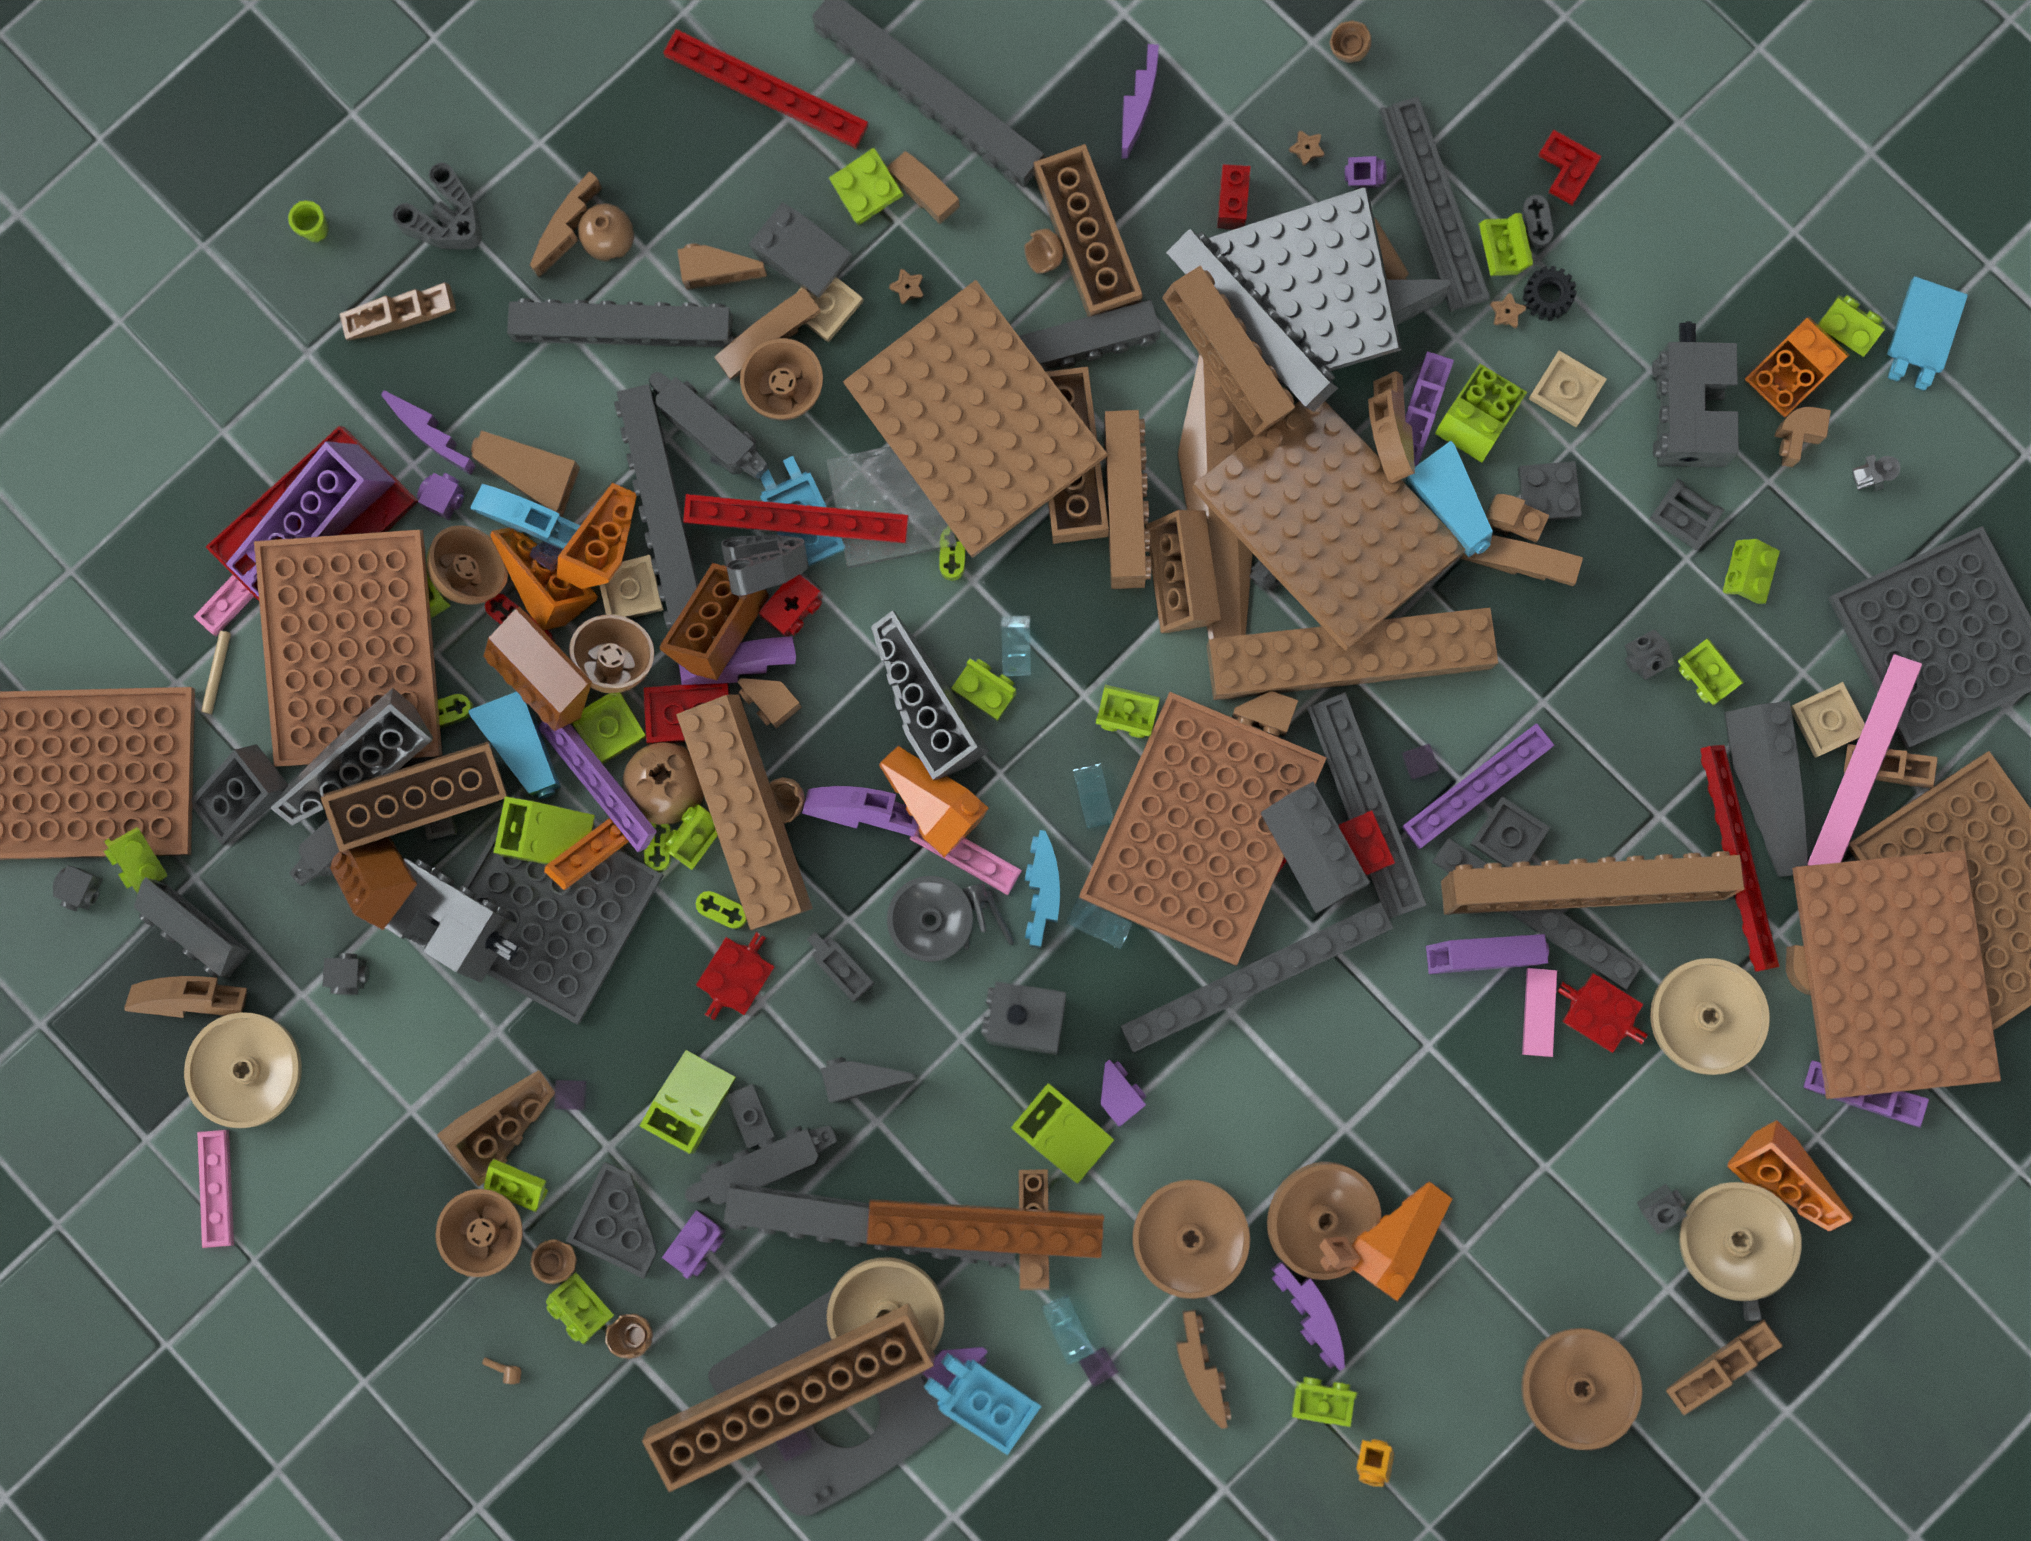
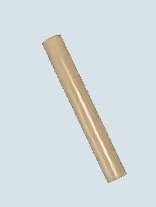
M219 632L201 709L202 713H213L231 636L229 632Z

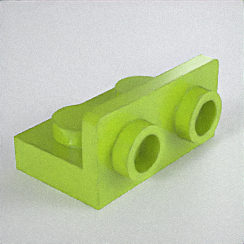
M969 658L966 663L967 666L951 690L998 721L1017 694L1016 689L1013 687L1015 683L1002 674L997 677L991 673L990 670L992 668L984 661L977 659L975 662Z
M495 1159L488 1166L484 1189L497 1192L517 1205L536 1212L548 1193V1190L545 1188L546 1180Z
M576 1272L555 1289L545 1301L551 1316L556 1320L560 1318L567 1326L566 1331L568 1335L576 1342L579 1340L583 1345L614 1316Z

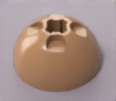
M773 339L760 344L747 356L740 373L741 390L748 404L757 413L773 420H790L805 414L818 400L823 385L822 368L816 355L807 346L792 339Z
M461 525L448 527L435 536L428 549L426 563L429 578L434 587L451 601L465 605L484 603L498 595L506 585L508 571L492 538L476 528Z
M601 615L591 618L581 624L571 638L569 648L570 659L592 681L591 688L600 692L620 693L634 688L648 675L654 661V646L648 633L638 623L623 616Z
M661 742L648 745L639 750L630 759L625 768L622 789L649 822L661 825L682 821V816L691 806L694 808L696 804L700 805L704 798L689 750L678 744Z
M486 1189L470 1190L457 1195L444 1207L436 1226V1243L444 1261L455 1271L471 1277H485L504 1269L517 1255L523 1237L522 1221L515 1206L503 1195Z

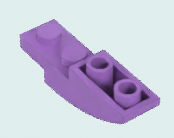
M830 786L808 789L802 814L856 829L858 823L862 822L913 837L917 829L916 820L905 809L907 806L895 802L896 794L869 788Z
M1279 1262L1272 1268V1271L1276 1274L1272 1277L1273 1281L1282 1292L1288 1289L1294 1296L1291 1303L1301 1315L1305 1312L1308 1314L1300 1322L1304 1327L1301 1334L1311 1346L1317 1343L1323 1350L1319 1356L1330 1369L1336 1366L1341 1371L1345 1368L1344 1352L1340 1334L1329 1306L1310 1278L1307 1277L1299 1284L1284 1264Z

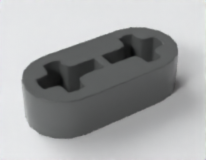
M1532 195L1526 199L1522 207V217L1529 245L1535 249H1543L1549 245L1553 237L1549 205L1544 197ZM1532 204H1535L1537 208H1541L1537 219L1535 218L1534 210H1529ZM1538 225L1541 234H1546L1542 241L1539 240L1538 236H1533L1537 231Z

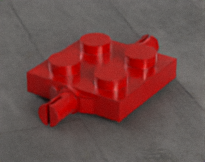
M756 932L748 946L737 944L728 937L724 939L696 984L697 987L707 992L713 999L704 1015L709 1017L714 1008H716L710 1017L715 1021L723 1006L733 1008L742 1015L746 1014L775 968L763 960L759 953H757L766 939L764 936H761L755 945L761 935Z
M1592 973L1585 985L1578 989V991L1564 981L1560 986L1568 990L1569 993L1560 987L1557 989V992L1571 1000L1569 1010L1562 1022L1609 1052L1613 1053L1619 1042L1627 1035L1640 1044L1645 1040L1635 1033L1645 1039L1647 1038V1033L1633 1026L1635 1017L1643 1004L1596 974Z

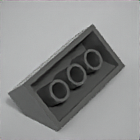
M1314 782L1288 794L1260 813L1315 913L1365 888L1370 883Z
M144 878L134 904V908L141 913L139 918L152 927L154 924L163 930L160 933L161 936L173 944L178 942L183 946L182 952L194 961L199 959L205 964L203 969L215 978L219 976L230 978L251 951L169 885L161 881Z

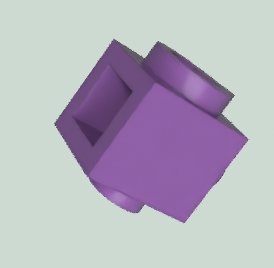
M1376 156L1348 157V165L1345 166V181L1348 182V186L1354 189L1364 187L1381 188V184L1386 183L1387 168L1385 159L1381 160Z
M433 473L432 476L430 475L425 478L420 485L417 494L418 503L426 510L450 520L454 510H458L463 503L464 490L458 485L459 480L446 473L442 477Z

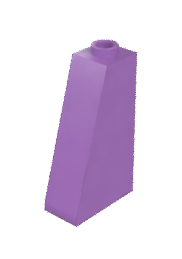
M1545 934L1445 941L1426 946L1429 974L1545 964L1548 963L1549 946L1545 940Z

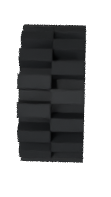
M1547 266L1542 267L1540 271L1537 270L1533 273L1523 291L1525 292L1523 295V301H1526L1525 307L1527 310L1531 308L1530 314L1532 316L1538 314L1540 315L1538 318L1540 320L1548 317V321H1553L1554 317L1559 319L1564 313L1568 312L1577 293V290H1574L1576 287L1575 281H1570L1572 278L1570 273L1566 276L1564 275L1565 270L1561 268L1560 271H1556V266H1551L1549 270H1547ZM1546 284L1556 286L1560 292L1559 300L1553 303L1545 302L1540 297V288Z

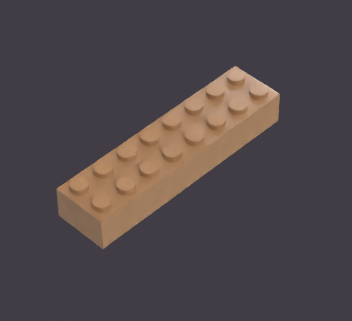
M725 695L676 714L750 930L761 928L813 909L740 696Z

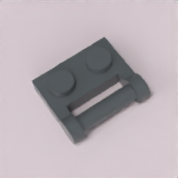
M1677 478L1649 519L1694 550H1697L1725 509L1719 505L1715 507L1684 486L1685 482ZM1676 495L1709 516L1708 519L1705 520L1675 500Z

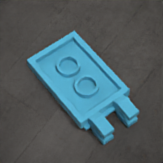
M1914 277L1911 280L1887 352L1888 356L1894 358L1888 374L1889 379L1899 381L1905 375L1910 363L1921 367L1915 382V388L1925 391L1927 386L1932 384L1935 373H1940L1944 370L1968 296L1967 294L1918 277Z
M793 456L783 460L791 479L776 485L769 469L760 477L766 489L761 492L762 495L760 496L764 502L826 507L811 473L807 474V472L801 474ZM777 532L778 535L804 539L809 566L846 549L842 538Z
M947 1353L941 1363L956 1375L955 1379L947 1389L930 1377L924 1388L939 1400L937 1405L940 1407L938 1409L943 1414L1008 1455L1041 1408V1405L975 1360H967L964 1364L956 1357Z

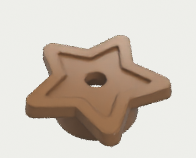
M1299 131L1298 142L1289 148V152L1297 154L1304 166L1315 157H1324V152L1319 147L1321 134L1308 136L1304 132ZM1305 146H1310V149H1305Z
M902 269L900 270L899 280L892 283L889 289L899 294L901 304H905L908 300L914 298H923L924 295L919 288L923 276L921 274L910 276ZM907 284L910 285L909 289L905 288Z
M1508 293L1503 301L1490 303L1491 308L1495 311L1494 325L1509 324L1514 328L1518 327V316L1526 310V307L1515 303L1511 293ZM1509 309L1510 313H1506L1505 310Z

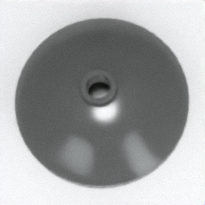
M938 876L918 877L904 884L893 896L887 912V926L895 945L907 956L923 962L941 961L956 954L967 942L973 925L972 908L965 893L953 882ZM930 915L936 917V923L932 926L926 924V918Z

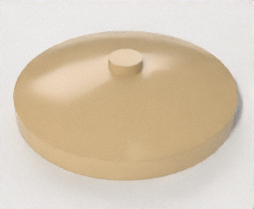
M1705 958L1684 963L1665 976L1653 996L1650 1019L1655 1039L1669 1059L1688 1071L1704 1075H1716L1737 1070L1757 1055L1767 1037L1769 1007L1761 987L1748 972L1738 965L1725 960Z
M245 1012L229 1014L208 1024L192 1042L184 1067L186 1089L195 1107L209 1120L231 1128L256 1127L280 1115L296 1095L302 1073L300 1052L291 1034L281 1024L269 1017Z
M1741 1182L1724 1183L1707 1189L1695 1198L1686 1211L1687 1217L1682 1220L1680 1226V1251L1689 1272L1706 1289L1727 1299L1749 1301L1773 1294L1790 1279L1799 1262L1801 1236L1793 1214L1773 1193L1753 1184Z
M897 1258L870 1259L851 1268L836 1284L827 1309L829 1334L833 1340L909 1303L934 1351L940 1341L944 1327L945 1312L943 1299L934 1281L916 1265Z

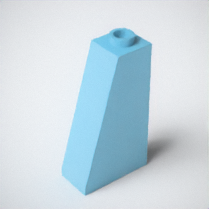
M1450 441L1415 467V473L1406 477V485L1453 533L1466 549L1465 554L1470 557L1474 553L1479 555L1488 549L1491 545L1493 531L1455 444Z
M518 692L468 710L471 718L530 795L543 799L555 794L554 790L560 788L561 785L542 734L538 729L539 726L532 707L523 701Z

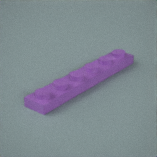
M542 721L538 729L636 851L640 852L647 849L657 831L590 750L584 740L570 724L554 731L547 723Z
M1536 723L1402 826L1403 830L1418 849L1422 848L1551 749L1554 744Z

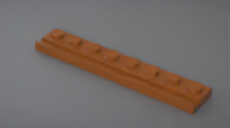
M870 1199L867 1244L1101 1258L1104 1214Z

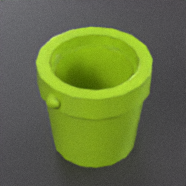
M299 201L289 211V225L299 236L311 242H318L328 234L329 228L325 213L316 203L312 201Z

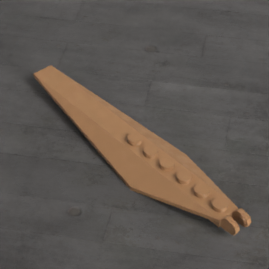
M1199 354L1178 450V460L1187 510L1206 511L1221 617L1220 621L1206 626L1208 638L1214 639L1246 635L1250 589L1249 575L1251 574L1253 553L1193 491L1192 487L1196 481L1247 443L1254 435Z

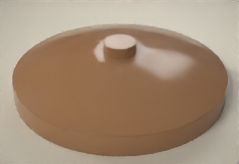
M1334 1162L1312 1163L1289 1175L1275 1192L1268 1211L1267 1227L1269 1239L1277 1256L1293 1271L1311 1279H1335L1350 1273L1353 1269L1347 1267L1336 1270L1332 1266L1329 1271H1326L1320 1263L1321 1259L1325 1256L1319 1247L1325 1238L1346 1237L1352 1245L1360 1234L1364 1231L1368 1232L1380 1223L1381 1209L1374 1189L1358 1172Z
M1180 1180L1161 1187L1145 1201L1134 1223L1133 1249L1141 1270L1155 1286L1177 1297L1202 1298L1223 1290L1239 1275L1249 1252V1228L1242 1209L1226 1191L1208 1182Z
M1572 1328L1554 1333L1544 1339L1533 1350L1523 1370L1521 1383L1522 1398L1530 1419L1545 1436L1562 1446L1579 1450H1592L1607 1446L1627 1432L1639 1412L1642 1399V1384L1638 1368L1631 1355L1619 1342L1601 1332L1584 1328Z

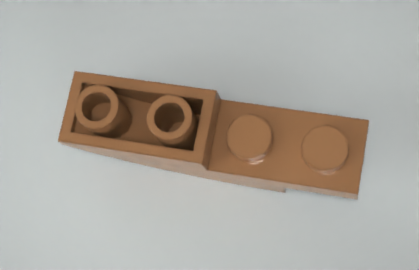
M1397 371L1374 381V397L1368 399L1370 421L1376 448L1390 483L1415 473L1412 426L1405 421L1403 376Z
M178 976L157 978L131 985L125 1011L184 1018L185 1011L223 1016L243 1013L247 998V988L218 985V979L214 977Z
M1019 1170V1209L1048 1210V1170ZM1020 1253V1290H1049V1255Z
M1194 1309L1182 1311L1187 1340L1176 1342L1185 1376L1192 1391L1208 1415L1221 1429L1227 1428L1226 1420L1231 1419L1228 1401L1223 1402L1221 1390H1226L1223 1372L1218 1373L1216 1366H1204V1363L1209 1362L1206 1344L1201 1345L1199 1333H1204L1201 1315L1196 1316Z

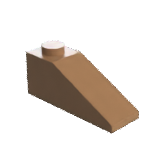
M688 244L683 249H677L682 282L686 290L767 277L764 263L707 245L700 246V244Z

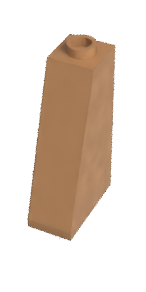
M481 431L479 438L476 437L471 447L472 457L475 461L533 502L551 509L563 517L580 470L576 461Z

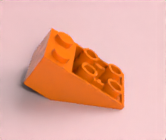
M1809 316L1745 380L1785 418L1849 354Z

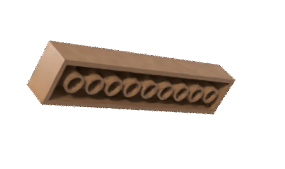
M1491 608L1384 619L1346 651L1322 626L1209 639L1206 645L1213 701L1258 696L1270 691L1285 693L1489 670L1498 664Z
M1728 851L1712 853V857H1701V853L1684 854L1683 858L1674 859L1672 854L1657 855L1655 860H1644V856H1631L1626 858L1627 861H1616L1615 857L1600 858L1597 863H1587V859H1574L1569 861L1570 864H1559L1558 860H1548L1541 862L1539 866H1530V862H1516L1512 864L1513 867H1502L1501 863H1490L1484 865V868L1473 869V865H1459L1441 880L1444 915L1727 900L1744 890L1740 855L1730 856Z
M908 1303L647 1428L642 1442L668 1491L671 1492L933 1367L935 1353Z

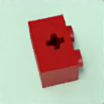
M1223 164L1217 229L1234 230L1245 226L1250 166Z
M799 574L781 585L759 611V615L784 637H789L791 634L795 636L804 626L803 620L809 613L814 614L819 609L823 596L819 589ZM790 602L792 604L797 603L799 608L797 610H789L787 605Z

